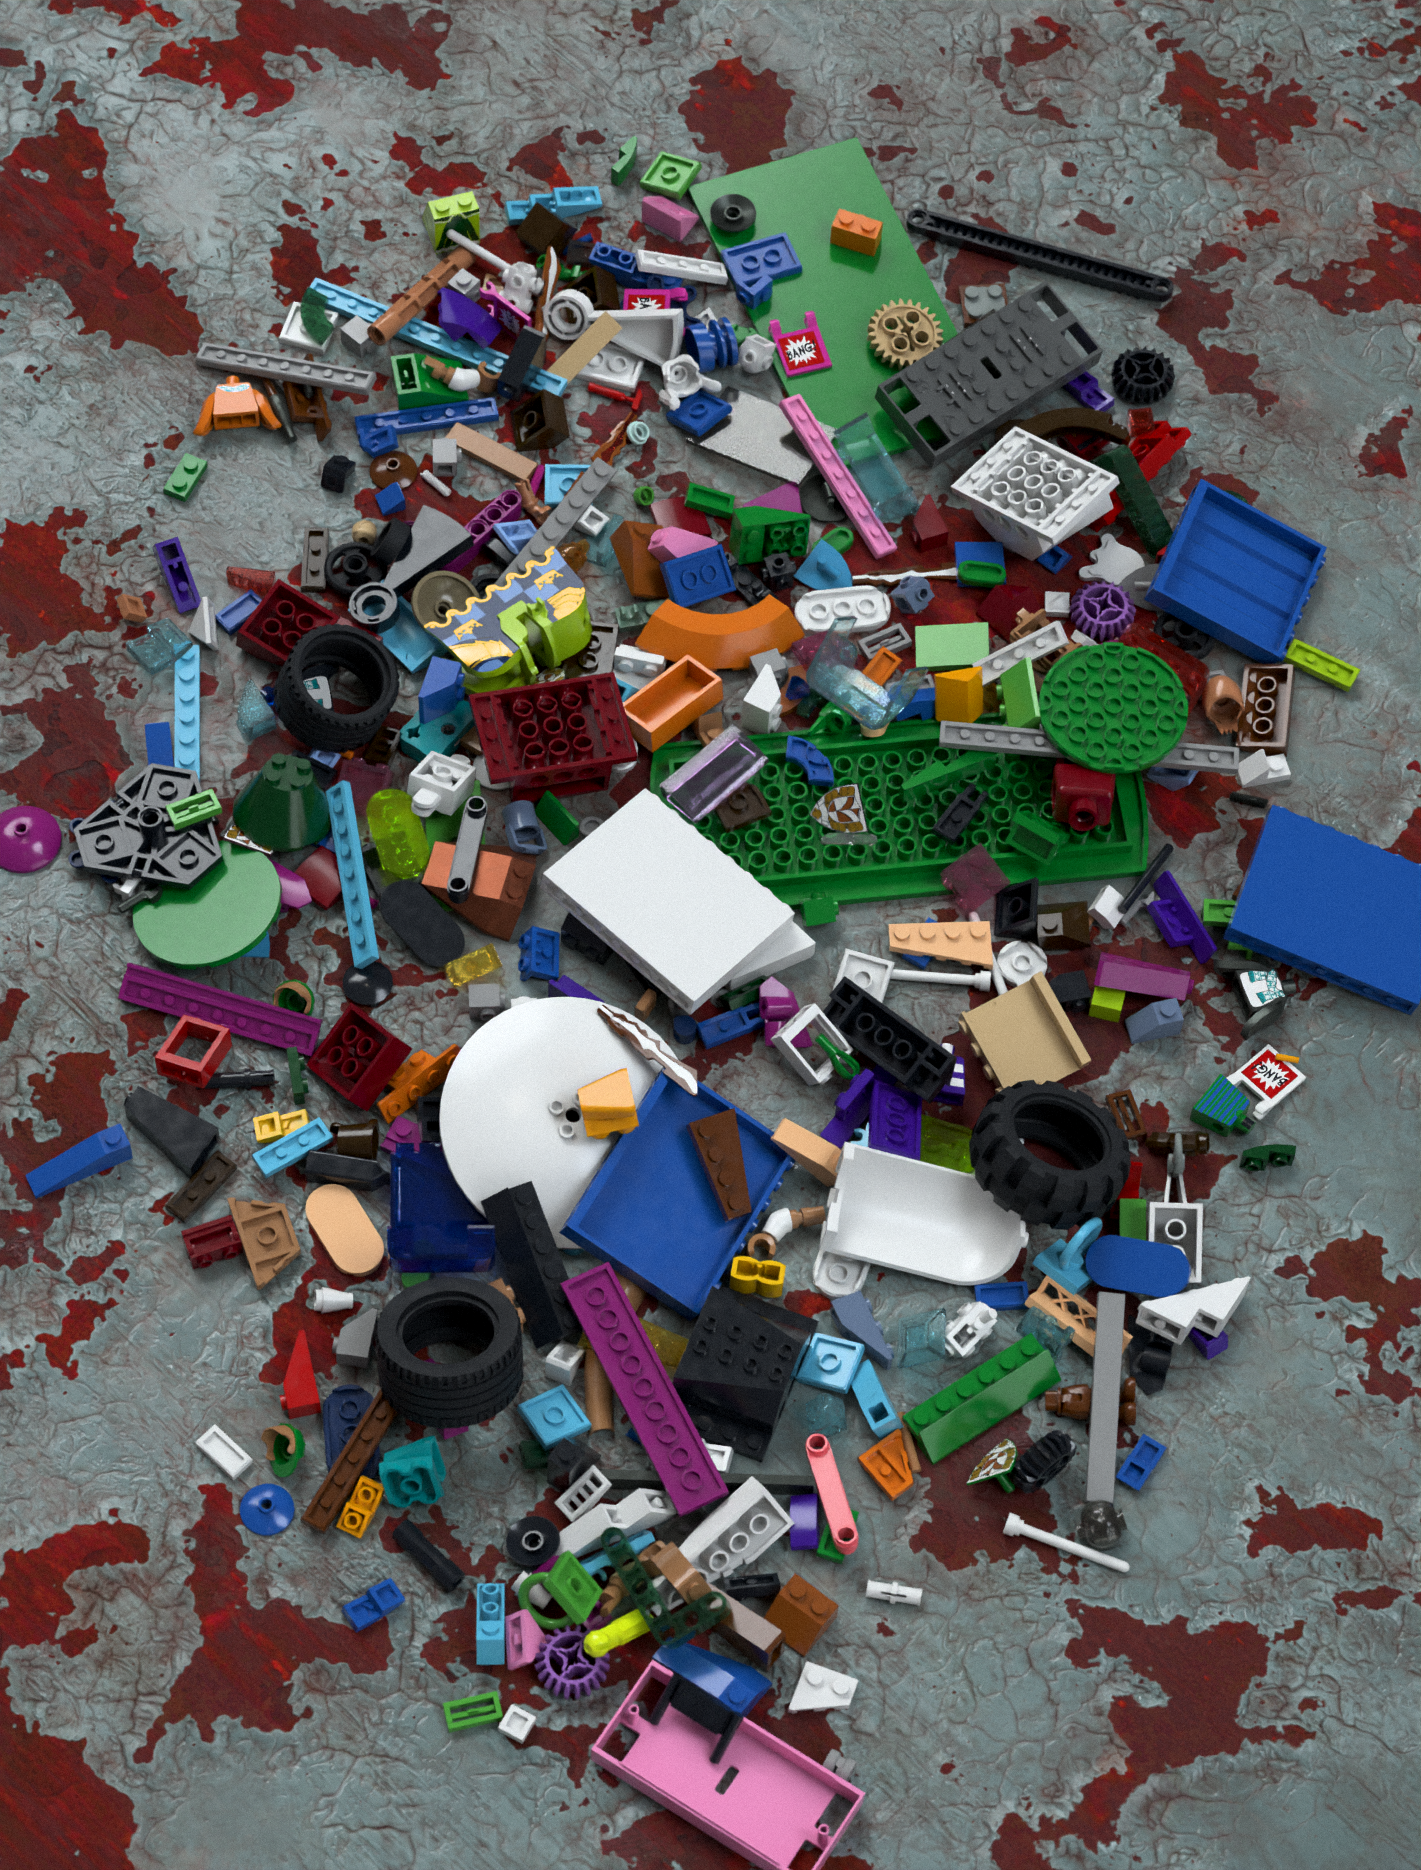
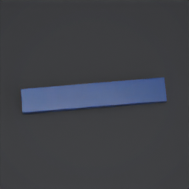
M495 397L355 416L354 421L359 441L361 438L359 429L363 427L371 433L391 424L395 428L396 435L451 428L457 422L465 426L499 421V414Z

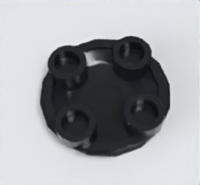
M376 961L363 969L354 967L353 964L345 972L342 979L343 993L354 1003L366 1005L369 1008L377 1007L380 1002L390 995L393 987V976L389 969Z

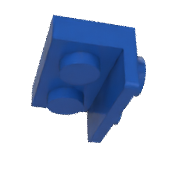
M532 926L521 935L518 944L521 949V958L518 963L521 981H526L531 976L549 981L551 979L555 981L559 978L560 933Z

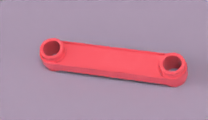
M812 1434L808 1437L805 1444L806 1456L831 1536L838 1552L845 1555L851 1554L859 1544L858 1532L827 1438L823 1434ZM814 1447H822L818 1450L813 1449ZM843 1538H850L851 1540L845 1542V1541H842L841 1539H843Z

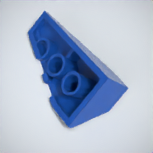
M669 1637L652 1656V1659L673 1673L680 1674L683 1679L691 1682L734 1711L740 1712L744 1717L749 1714L773 1685L771 1681L749 1665Z

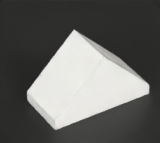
M561 1340L546 1357L545 1377L570 1386L586 1349Z

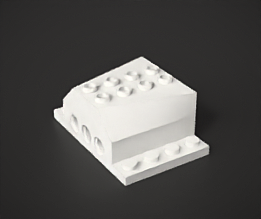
M1015 426L951 486L953 494L970 502L975 518L997 542H1002L1004 547L1033 561L1112 510L1114 507L1109 493L1120 482L1118 476Z

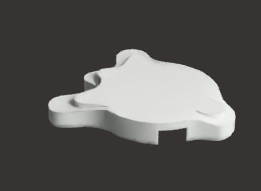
M1104 534L1101 538V547L1090 553V560L1095 564L1082 567L1079 570V578L1082 581L1095 580L1102 582L1104 579L1108 585L1114 581L1115 587H1117L1126 576L1145 565L1143 559L1136 551L1120 545L1116 542L1113 535Z

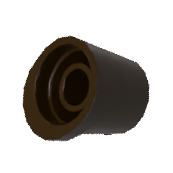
M371 1119L368 1123L343 1125L333 1122L330 1125V1131L338 1134V1154L373 1160L377 1159L379 1148V1123L377 1119Z

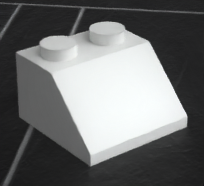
M768 664L764 666L743 700L741 726L756 734L776 732L781 723V718H779L783 707L780 704L781 693L772 668Z

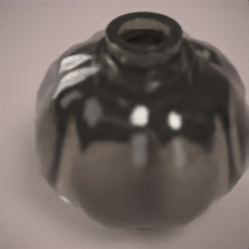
M1100 1499L1088 1503L1083 1508L1080 1515V1523L1075 1525L1079 1540L1085 1539L1087 1544L1097 1551H1109L1116 1548L1123 1539L1121 1531L1127 1530L1122 1509L1115 1510L1113 1503Z

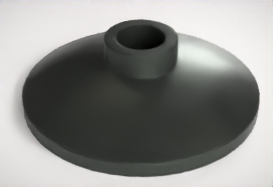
M727 194L713 202L710 208V217L714 225L723 231L741 232L751 227L754 223L756 208L748 198L742 195Z

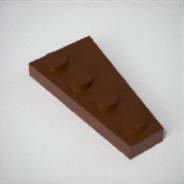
M735 1108L687 1124L686 1128L725 1222L751 1213Z

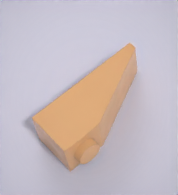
M786 1118L782 1119L771 1140L825 1186L835 1185L838 1174L835 1172L841 1150Z

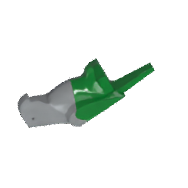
M867 690L850 695L847 693L836 694L820 711L819 718L808 730V736H812L820 729H831L832 732L844 734L847 726L851 725V721L864 710L863 702L875 699L877 696Z

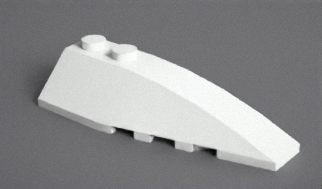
M751 1476L717 1507L678 1549L708 1584L721 1576L724 1578L734 1573L733 1569L743 1563L747 1565L754 1561L783 1535L794 1522L767 1489ZM662 1573L654 1578L641 1597L658 1617L684 1602Z

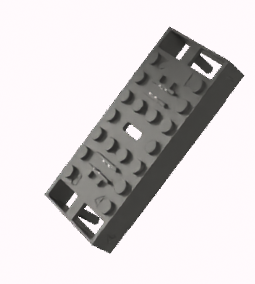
M1044 281L879 384L875 400L928 466L933 469L1097 365L1103 350L1047 281ZM1043 299L1058 319L1052 322L1036 302ZM1067 330L1088 354L1086 357L1081 358L1065 339ZM988 359L1001 377L994 379L981 363V360ZM904 386L920 404V406L907 414H904L889 396L890 393ZM928 416L950 442L937 451H933L916 430L918 423Z

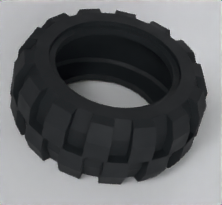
M1034 1080L1020 1081L1011 1087L1007 1086L988 1100L986 1106L982 1109L971 1132L972 1137L969 1141L971 1167L975 1168V1178L983 1191H990L994 1195L993 1202L1006 1212L1012 1210L1021 1215L1022 1221L1036 1226L1040 1223L1050 1224L1051 1229L1068 1230L1074 1225L1082 1227L1091 1218H1101L1104 1213L1111 1210L1129 1177L1131 1160L1129 1142L1124 1130L1117 1129L1116 1118L1105 1107H1098L1092 1102L1093 1098L1078 1089L1076 1092L1065 1089L1062 1083L1048 1080L1043 1084H1037ZM1020 1139L1039 1140L1060 1149L1077 1164L1080 1170L1062 1169L1040 1160L1022 1144Z

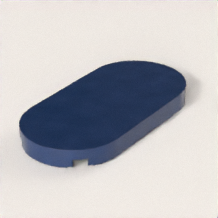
M347 1384L337 1387L328 1398L326 1397L323 1403L322 1412L328 1473L374 1400L370 1393L358 1385ZM379 1446L361 1476L364 1475L373 1480L378 1474L379 1463H381Z

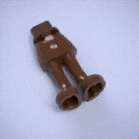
M1135 1377L1126 1378L1119 1393V1403L1123 1405L1119 1406L1118 1419L1128 1426H1135L1136 1424ZM1077 1384L1063 1388L1057 1387V1391L1045 1390V1411H1057V1415L1062 1414L1075 1420L1087 1422L1088 1416H1090L1092 1388H1089L1088 1384Z

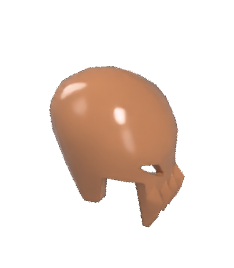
M1217 675L1208 681L1202 692L1201 702L1205 717L1216 726L1220 735H1223L1224 732L1232 734V731L1237 733V721L1242 712L1246 711L1241 690L1237 683L1229 677Z

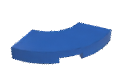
M788 736L786 761L795 763L804 770L808 778V785L833 787L834 775L828 758L809 741L795 736Z

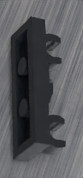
M729 552L725 553L736 587L734 592L750 607L761 602L769 594L778 600V597L742 564L738 565V561Z

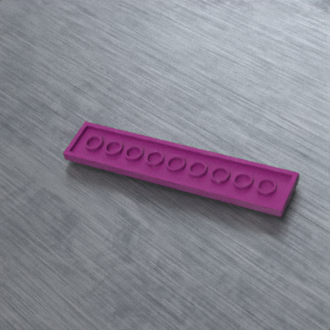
M609 1261L560 1283V1287L678 1516L682 1517L728 1495L729 1491Z

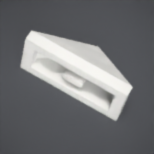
M202 597L188 632L215 651L218 650L215 606L208 597Z

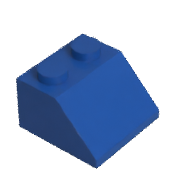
M435 656L432 657L418 696L420 723L426 724L454 711L458 701H463L465 695V687H463L465 674L462 673L460 662Z

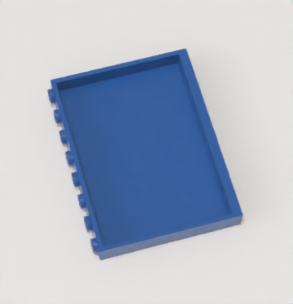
M1272 805L1263 821L1223 939L1243 945V947L1412 1015L1421 1000V864L1409 861L1399 854L1387 852L1377 845L1358 840L1353 835H1346L1336 831L1331 826L1314 822L1309 817L1292 813L1284 807Z
M662 1067L636 1108L639 1126L635 1127L628 1134L621 1133L559 1233L603 1263L609 1261L612 1269L691 1321L697 1315H700L711 1287L714 1286L719 1290L722 1284L719 1279L722 1274L726 1275L732 1268L733 1260L731 1259L735 1253L739 1254L746 1245L747 1241L744 1239L748 1232L752 1233L759 1223L757 1219L760 1211L763 1213L772 1201L769 1198L772 1191L776 1192L784 1181L781 1178L784 1171L788 1172L796 1160L771 1140L774 1134L773 1131L698 1080L697 1096H691L663 1073L665 1068ZM735 1108L752 1212L725 1222L686 1125Z

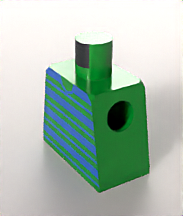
M1222 1074L1218 1076L1194 1105L1189 1118L1191 1121L1223 1137H1228L1235 1127L1248 1135L1256 1124L1255 1121L1246 1116L1250 1106L1249 1099Z

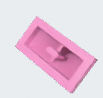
M526 1609L505 1617L508 1670H514L531 1663L535 1659L536 1653L541 1652L539 1644L546 1643L545 1635Z

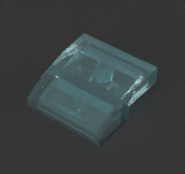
M168 617L148 625V634L126 643L127 651L151 676L175 663L193 646V642Z

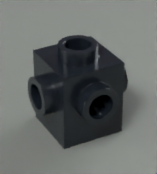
M787 552L774 553L764 557L763 568H760L762 581L766 582L767 587L772 592L793 587L794 575L797 574L794 561H790Z

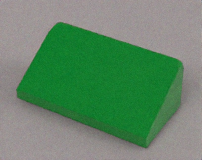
M547 790L538 803L535 813L565 846L579 837V823L555 796Z

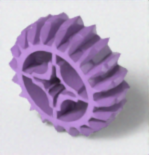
M1104 579L1101 584H1098L1095 580L1091 583V586L1085 583L1083 588H1078L1076 594L1072 597V605H1070L1069 610L1071 622L1075 623L1076 630L1082 629L1084 635L1090 634L1091 639L1099 637L1102 642L1105 637L1109 640H1113L1114 636L1120 638L1123 632L1127 633L1134 622L1133 616H1135L1136 612L1134 599L1130 598L1129 592H1123V586L1116 588L1114 581L1110 585L1106 584Z
M566 1625L564 1633H561L556 1628L554 1630L555 1638L547 1634L545 1636L546 1643L539 1644L541 1652L535 1655V1659L538 1661L535 1664V1670L541 1672L538 1675L539 1681H546V1690L554 1687L553 1694L555 1696H558L562 1691L564 1692V1698L567 1700L570 1697V1693H575V1698L578 1700L580 1699V1692L583 1691L589 1697L591 1695L590 1687L598 1690L600 1688L598 1681L604 1682L606 1680L604 1672H608L610 1666L606 1663L610 1658L608 1653L603 1657L594 1658L595 1666L590 1665L589 1661L583 1658V1643L586 1635L591 1632L589 1628L584 1633H581L579 1625L576 1626L575 1631H570V1627ZM566 1645H574L570 1649L561 1648ZM577 1656V1664L574 1663V1665H570L568 1668V1660L571 1662V1659H575ZM551 1658L556 1660V1664L562 1667L560 1676L552 1670L549 1663ZM577 1675L583 1676V1678L578 1680H570Z

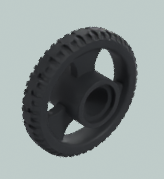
M347 542V544L339 545V547L337 546L330 552L325 560L324 575L328 585L340 595L343 594V596L351 597L352 593L363 585L367 579L371 582L385 580L387 566L375 560L378 567H368L366 557L360 553L370 556L373 546L365 542ZM341 556H345L343 572L333 574L334 563Z
M1166 611L1159 616L1153 630L1154 642L1159 651L1176 662H1197L1210 654L1216 642V638L1208 634H1199L1196 627ZM1171 619L1174 620L1176 623L1172 637L1163 638V626ZM1195 644L1200 647L1199 650L1193 652H1181L1191 650Z

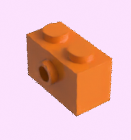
M839 209L831 227L830 243L874 257L881 241L883 222Z

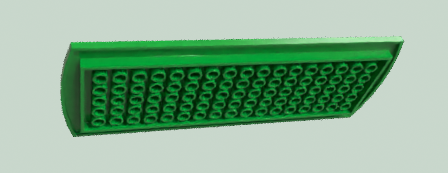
M999 712L984 713L973 723L1002 726V724H1005V720H1000ZM935 718L923 721L919 719L890 722L885 733L879 737L864 736L861 733V725L847 726L844 734L832 732L831 729H820L812 736H808V730L729 737L731 740L730 750L709 755L699 740L665 743L653 753L650 792L657 795L661 802L670 809L675 810L685 822L693 825L703 837L712 841L726 856H730L739 867L749 872L758 883L768 888L782 903L789 905L792 910L800 909L799 900L808 899L811 893L825 892V896H832L833 900H837L838 905L1002 890L1034 877L1039 879V886L1142 876L1147 868L1149 845L1148 811L1140 771L1116 774L1110 822L1105 826L1096 825L1088 831L1075 830L1069 823L1056 822L1053 819L1050 791L1053 769L1056 765V758L995 752L996 761L994 768L902 802L899 799L900 786L938 760L946 767L970 751L967 749L939 747L941 722ZM788 736H795L809 741L828 758L834 775L833 787L808 785V778L804 770L795 763L786 761ZM1064 758V764H1074L1071 760ZM738 779L741 782L754 784L761 791L772 811L771 816L726 834L713 809L715 793L720 785L730 780ZM858 783L868 832L842 833L821 825L809 814L815 803L825 793L835 787ZM972 783L976 785V789L970 800L975 802L984 791L989 793V797L979 813L952 846L932 834V828L956 797L962 794L968 785ZM1029 810L1071 834L1067 843L1062 844L1050 866L1041 863L1005 842L1015 824L1012 819L1017 811Z

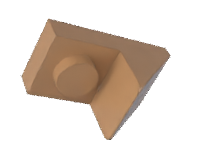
M722 712L700 716L691 723L692 730L708 755L731 749V740L722 728Z

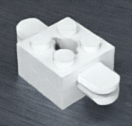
M431 751L409 774L406 799L412 801L411 811L422 817L430 816L435 810L451 816L473 792L476 767L470 765V759L460 754H453L451 757H447Z

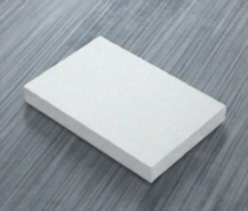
M608 342L574 378L634 393L646 359L616 343Z

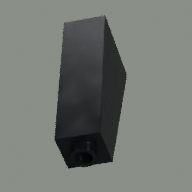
M140 1086L136 1088L134 1093H129L124 1101L126 1118L188 1178H191L201 1168L220 1140L217 1126Z

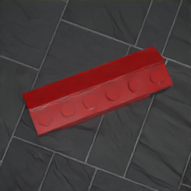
M1152 421L1106 470L1118 476L1120 482L1109 493L1114 508L1087 526L1098 533L1103 526L1112 524L1121 510L1130 505V501L1134 496L1144 490L1147 482L1157 476L1160 468L1171 461L1173 454L1185 446L1186 440L1192 435L1188 427L1172 428L1168 421Z

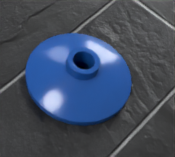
M261 1484L250 1489L243 1497L240 1504V1516L243 1524L251 1532L262 1536L275 1535L282 1532L291 1523L294 1516V1502L291 1495L281 1486ZM264 1503L272 1505L269 1509L262 1508Z

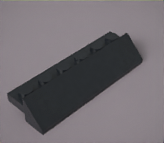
M844 976L829 995L832 1000L823 1010L825 1016L849 1045L930 1104L945 1084L950 1087L957 1058Z
M532 1181L509 1189L507 1187L482 1200V1208L519 1306L525 1315L526 1325L535 1349L546 1347L564 1338L583 1332L560 1287V1283L569 1280Z

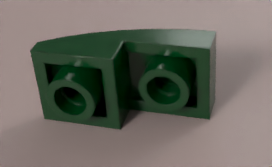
M1273 1144L1247 1149L1242 1153L1239 1167L1257 1172L1265 1171L1267 1162L1279 1167L1292 1166L1296 1146Z

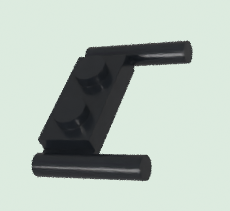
M673 1673L648 1721L653 1725H658L671 1703L670 1706L712 1733L721 1735L709 1758L712 1763L719 1764L744 1718L743 1714L734 1711L691 1682L683 1679L680 1674Z

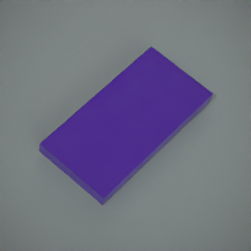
M874 1080L870 1090L868 1148L920 1161L922 1098L914 1092Z

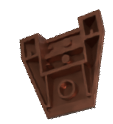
M435 841L421 886L485 934L509 942L536 866V855L515 852L511 850L510 846L481 844L469 898L464 903L456 904L450 901L447 895V882L456 843Z

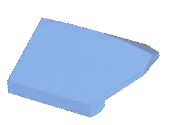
M530 519L498 523L492 527L508 549L515 555L521 552L538 531Z
M1151 767L1147 777L1171 791H1176L1190 785L1198 771Z

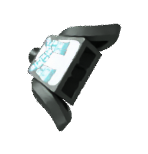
M1213 960L1214 971L1223 978L1232 980V988L1246 1020V1024L1240 1033L1245 1041L1254 1034L1273 1025L1283 1014L1287 995L1296 992L1294 980L1292 978L1280 980L1277 970L1274 968H1267L1261 963L1247 960Z

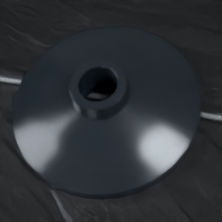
M529 1516L517 1521L510 1528L506 1537V1548L510 1557L516 1563L527 1567L543 1565L557 1553L560 1546V1534L557 1527L552 1521L541 1516ZM533 1543L539 1544L535 1548H530Z

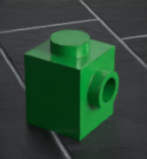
M825 892L811 893L808 899L799 900L804 926L836 922V915H839L837 900H833L832 896H825Z

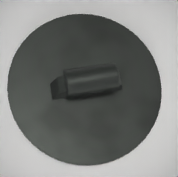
M822 474L813 476L803 483L799 492L801 507L812 518L823 522H836L848 516Z

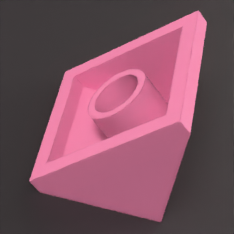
M648 196L642 200V222L679 242L682 241L700 217L663 196Z

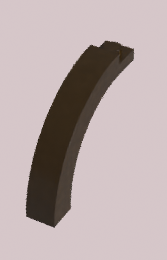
M1073 407L1050 410L1035 415L1016 426L1045 441L1073 434L1096 436L1125 448L1128 447L1131 441L1126 427L1117 423L1113 425L1111 414L1089 408Z

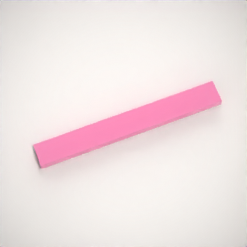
M797 394L781 400L778 406L875 559L895 552L898 547L802 396Z

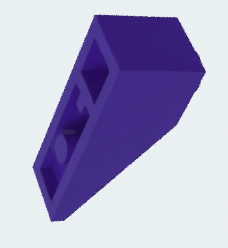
M178 536L155 544L152 547L155 558L179 614L198 608L201 599Z

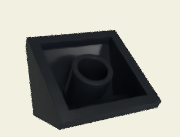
M1034 877L997 891L995 936L1033 940L1037 921L1038 878Z

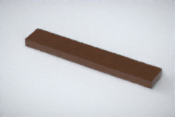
M381 1388L300 1519L301 1523L324 1535L398 1415V1412L384 1398Z

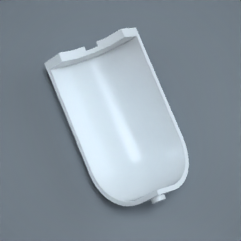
M844 1142L835 1172L838 1173L834 1188H830L826 1208H829L827 1222L824 1221L822 1225L819 1250L951 1284L979 1285L995 1280L1006 1273L1015 1263L1021 1247H1026L1029 1233L1026 1232V1222L1021 1220L1022 1216L1012 1210L1006 1212L993 1202L994 1195L990 1191H983L975 1175Z

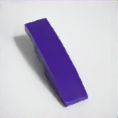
M1087 371L1063 386L1085 408L1105 412L1114 406V398L1098 387V380Z

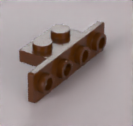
M307 353L303 360L314 362L313 354ZM283 381L282 385L291 421L313 423L317 440L323 442L331 431L332 422L328 417L327 403L323 397L322 387L312 386L314 396L309 398L305 396L301 383Z

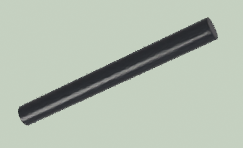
M1165 844L1118 906L1120 913H1127L1173 852L1174 848L1171 844Z

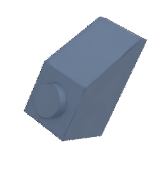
M1177 998L1149 1004L1125 1019L1124 1024L1131 1044L1180 1034L1184 1018Z

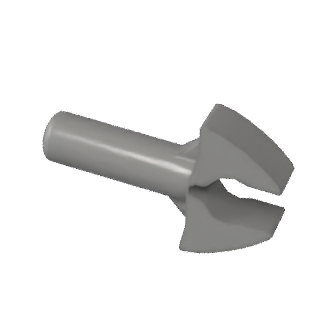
M1144 889L1127 913L1122 916L1119 924L1126 925L1139 909L1144 908L1147 910L1146 907L1154 900V892L1152 891L1148 898L1139 900L1140 896L1145 892Z

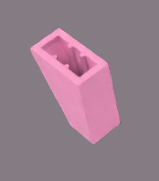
M670 526L658 529L652 534L647 550L661 563L716 546L718 542L714 539Z

